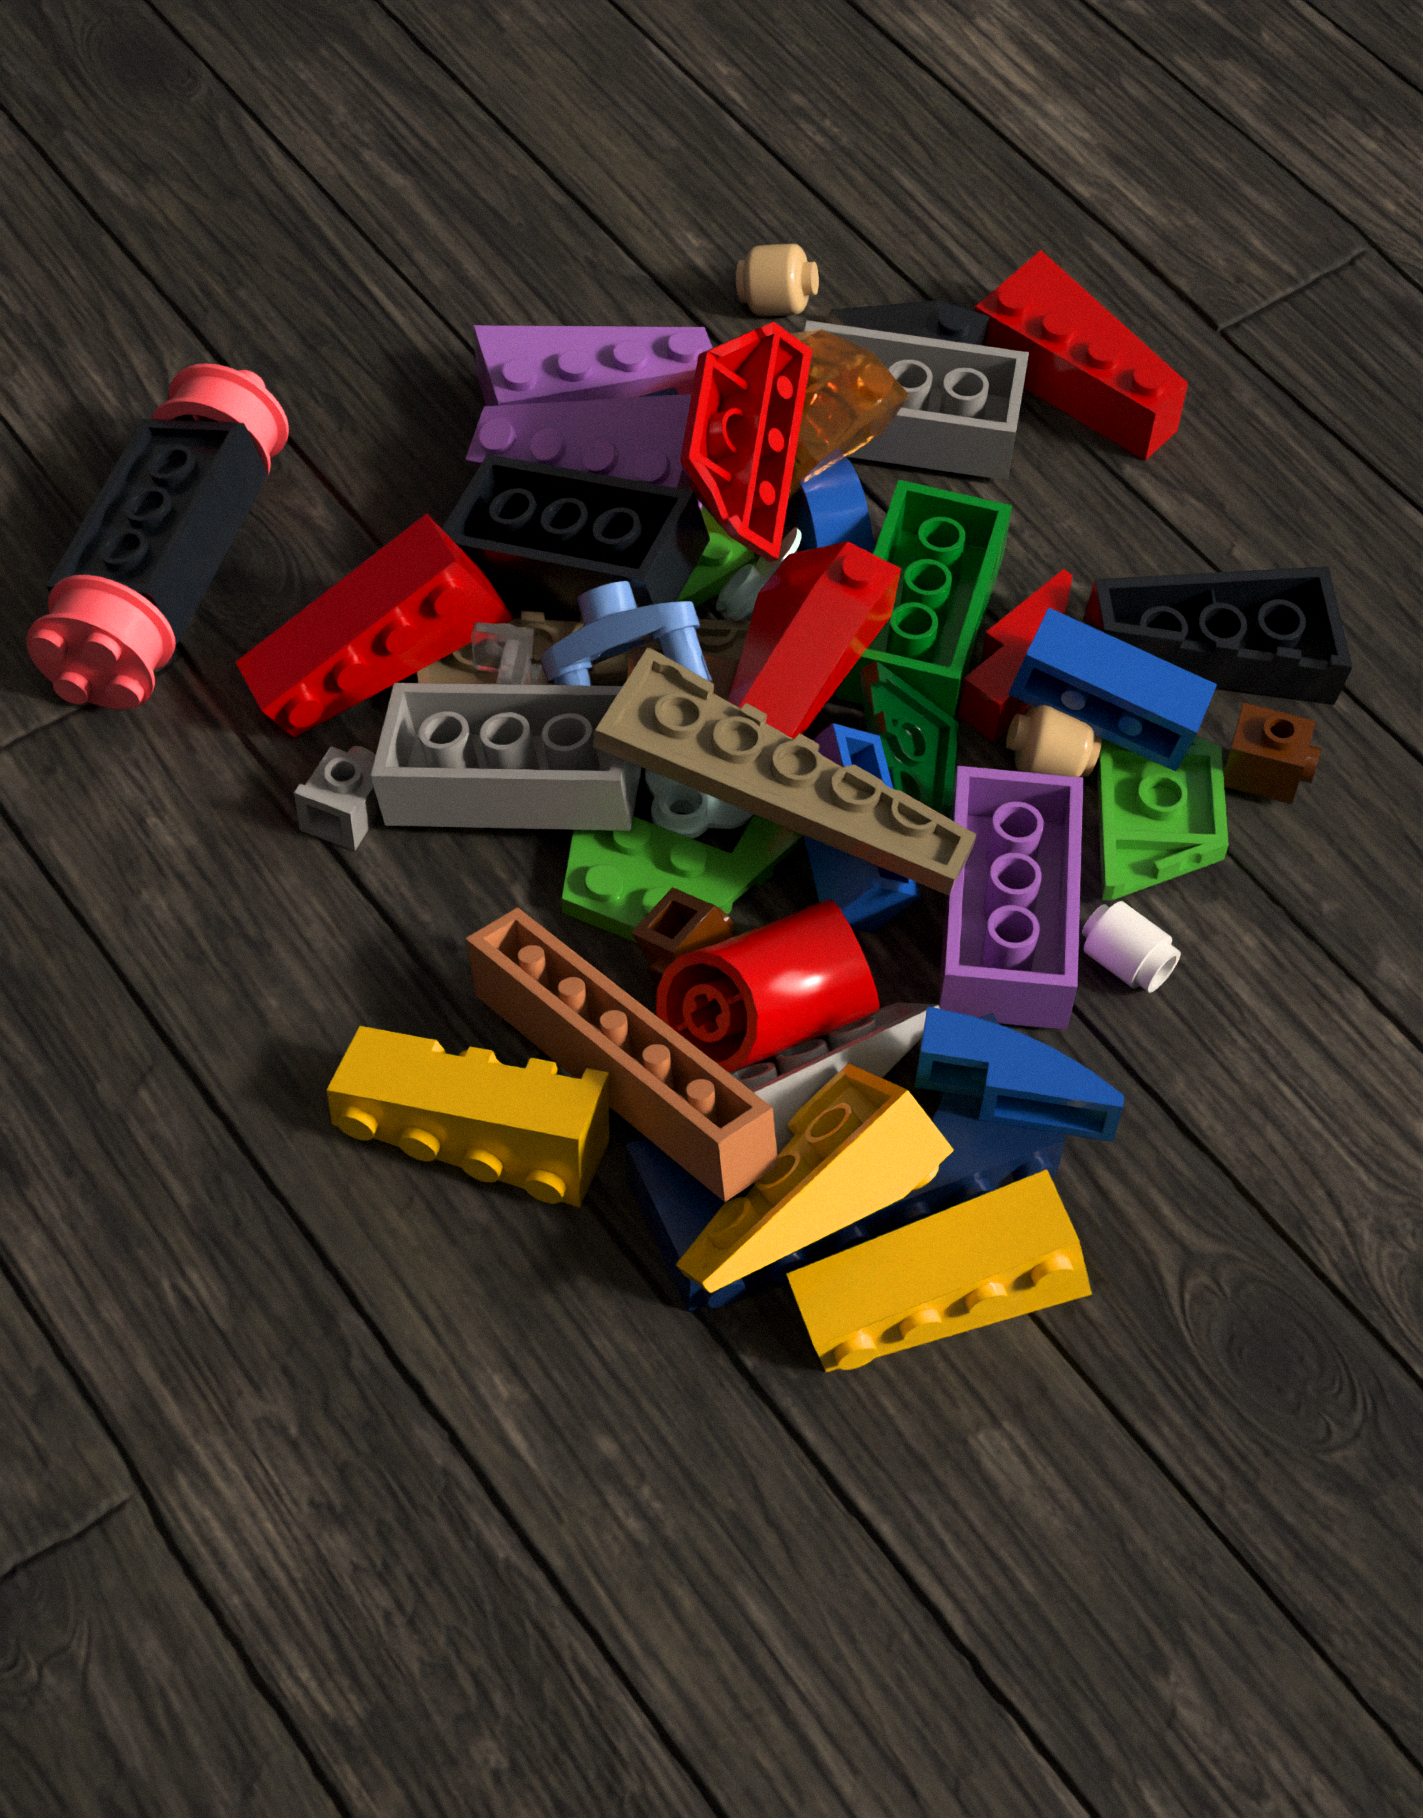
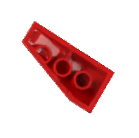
M848 541L788 554L758 592L728 702L740 709L745 703L750 704L767 714L766 724L793 739L799 733L803 734L892 616L901 568Z

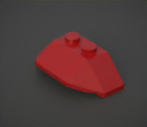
M775 322L765 324L698 355L680 456L683 470L699 502L731 538L768 562L779 560L812 356L811 348Z

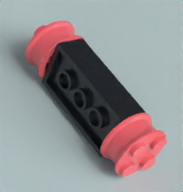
M204 363L188 366L179 371L172 380L168 391L169 400L158 406L151 419H142L46 585L50 593L48 597L49 614L35 620L27 632L26 645L32 661L53 683L54 691L62 699L74 704L88 702L111 709L124 710L141 706L150 698L155 687L153 671L163 667L171 659L175 650V644L179 643L269 475L271 467L270 458L277 455L283 449L288 439L289 425L285 412L275 397L265 388L263 380L257 374L248 370L237 371L217 364Z

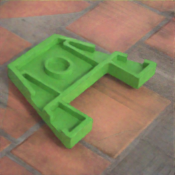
M755 814L732 853L722 851L635 816L632 818L630 831L573 830L562 894V913L634 942L636 940L631 932L672 887L714 904L728 914L732 911V903L752 886L760 887L774 874V867L790 853L795 856L805 848L804 835Z

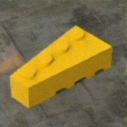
M1047 1169L786 1274L814 1348L826 1372L839 1368L842 1370L859 1368L880 1356L1092 1295L1080 1241Z

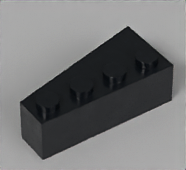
M1329 566L1095 579L1083 616L1084 624L1217 684L1216 687L1335 705L1352 670L1351 658Z

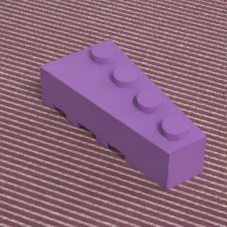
M691 394L484 406L465 460L478 470L486 455L490 454L692 491L680 462ZM697 499L698 504H699V507H700V510H701L702 504H701V503L699 502V500Z

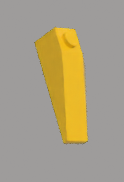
M848 1063L812 1096L788 1122L787 1126L794 1136L777 1155L778 1167L757 1180L745 1198L739 1197L725 1203L677 1262L676 1266L683 1275L709 1293H712L903 1199L911 1191L917 1190L929 1183L938 1172L939 1164L954 1149L907 1089Z

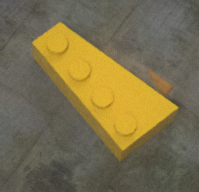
M359 1026L327 1088V1096L332 1125L338 1126L344 1133L359 1140H371L374 1138L400 1147L406 1154L421 1161L437 1159L462 1168L467 1174L480 1181L495 1182L499 1180L525 1189L531 1196L540 1201L551 1204L564 1202L580 1208L609 1143V1072L586 1068L582 1079L556 1075L559 1070L556 1062L530 1058L526 1068H519L502 1064L496 1059L492 1050L469 1046L468 1050L462 1051L459 1056L446 1054L444 1048L437 1040Z

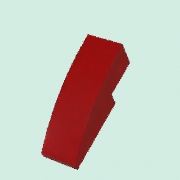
M1062 569L986 631L981 664L964 678L958 716L993 743L1009 729L1014 716L1017 713L1022 715L1029 706V704L1008 695L1048 607L1066 615L1072 574L1065 569Z

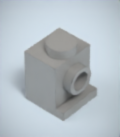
M330 746L306 785L299 784L294 792L299 829L301 831L353 851L357 849L381 811L370 777L376 756L372 751L364 747L353 746L348 752Z

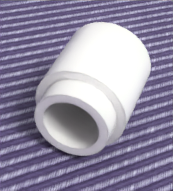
M1119 901L1111 907H1108L1106 904L1098 907L1089 917L1082 930V935L1087 938L1084 944V952L1133 989L1141 986L1149 993L1155 991L1169 977L1181 955V952L1171 945V936L1123 901Z

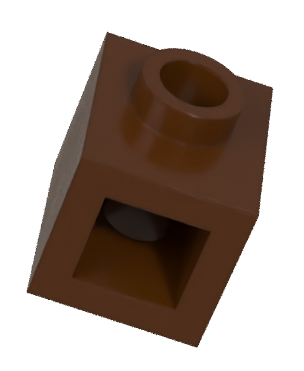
M1243 702L1223 773L1224 787L1292 804L1299 782L1311 784L1316 771L1321 748L1310 745L1316 721Z
M672 887L631 934L651 963L647 968L649 975L659 985L665 969L680 955L734 937L732 932L735 930V925L730 917L716 905Z

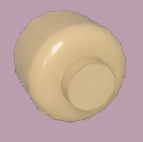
M798 244L758 245L752 247L746 259L740 260L737 264L736 288L739 301L742 304H748L749 309L756 316L799 314L805 309L809 295H816L818 292L819 275L815 262L807 261L805 252Z
M1039 705L1038 707L1031 706L1025 715L1017 713L1014 716L1008 730L1006 748L1014 751L1015 766L1020 772L1088 777L1098 760L1102 738L1095 735L1092 727L1050 706Z

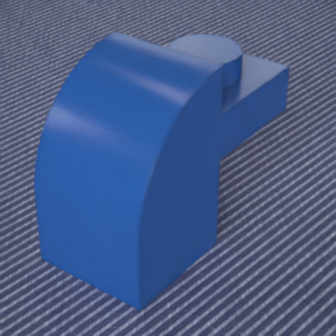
M840 455L794 466L787 509L796 513L798 529L801 531L800 542L802 551L848 541L873 554L875 547L868 506L862 485L850 461L845 456Z

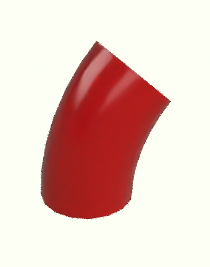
M825 899L745 933L680 955L665 969L657 988L656 1013L659 1019L724 1070L733 1072L879 1011L880 1004L871 971L851 926L837 904L832 899Z

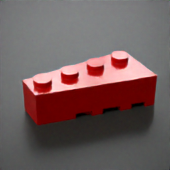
M1042 250L975 306V312L990 316L985 346L1029 352L1024 389L1144 461L1177 432L1188 382Z
M426 513L235 663L261 711L295 738L514 619L485 573Z

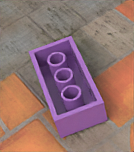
M957 766L950 819L977 834L972 851L950 895L945 894L938 1003L940 1009L977 1018L993 1013L998 1023L1067 1030L1078 985L1083 777Z

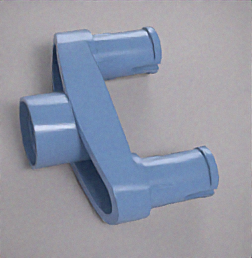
M628 581L606 584L578 596L577 602L585 626L551 646L540 658L548 683H554L555 685L593 686L589 672L594 669V664L628 652L630 646L640 647L654 641L660 642L664 656L712 682L695 631L700 627V623L693 602H668L637 608Z

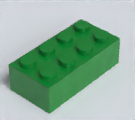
M898 480L873 553L875 556L901 568L892 616L838 686L836 698L863 704L859 670L877 660L952 718H955L962 694L964 678L969 672L1005 552L1012 505Z

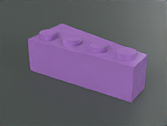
M474 325L476 374L486 406L692 394L698 355L712 348L705 327Z

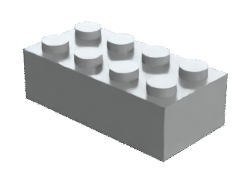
M806 321L802 342L812 349L797 449L1001 480L1009 479L1029 352Z
M394 683L370 776L385 826L630 831L642 767L593 747L595 729L623 686Z

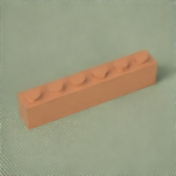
M516 908L465 938L476 996L574 1078L582 1079L586 1068L609 1072V1107L724 1202L728 1201L778 1167L773 1107L521 909Z

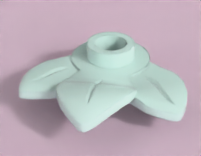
M795 527L782 540L779 560L768 562L760 556L755 567L747 564L738 570L720 591L716 609L720 613H726L734 621H738L745 616L751 619L758 592L788 554L796 552L801 540V531Z
M648 769L645 770V784L654 797L651 806L653 824L686 837L695 838L703 834L708 828L733 829L750 821L754 816L753 813ZM682 812L687 813V815H679L676 813Z

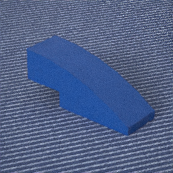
M927 1006L915 1087L980 1097L981 1104L978 1121L1109 1142L1114 1141L1123 1110L1124 1095L1093 1071L1055 1048L1013 1029L971 1015Z

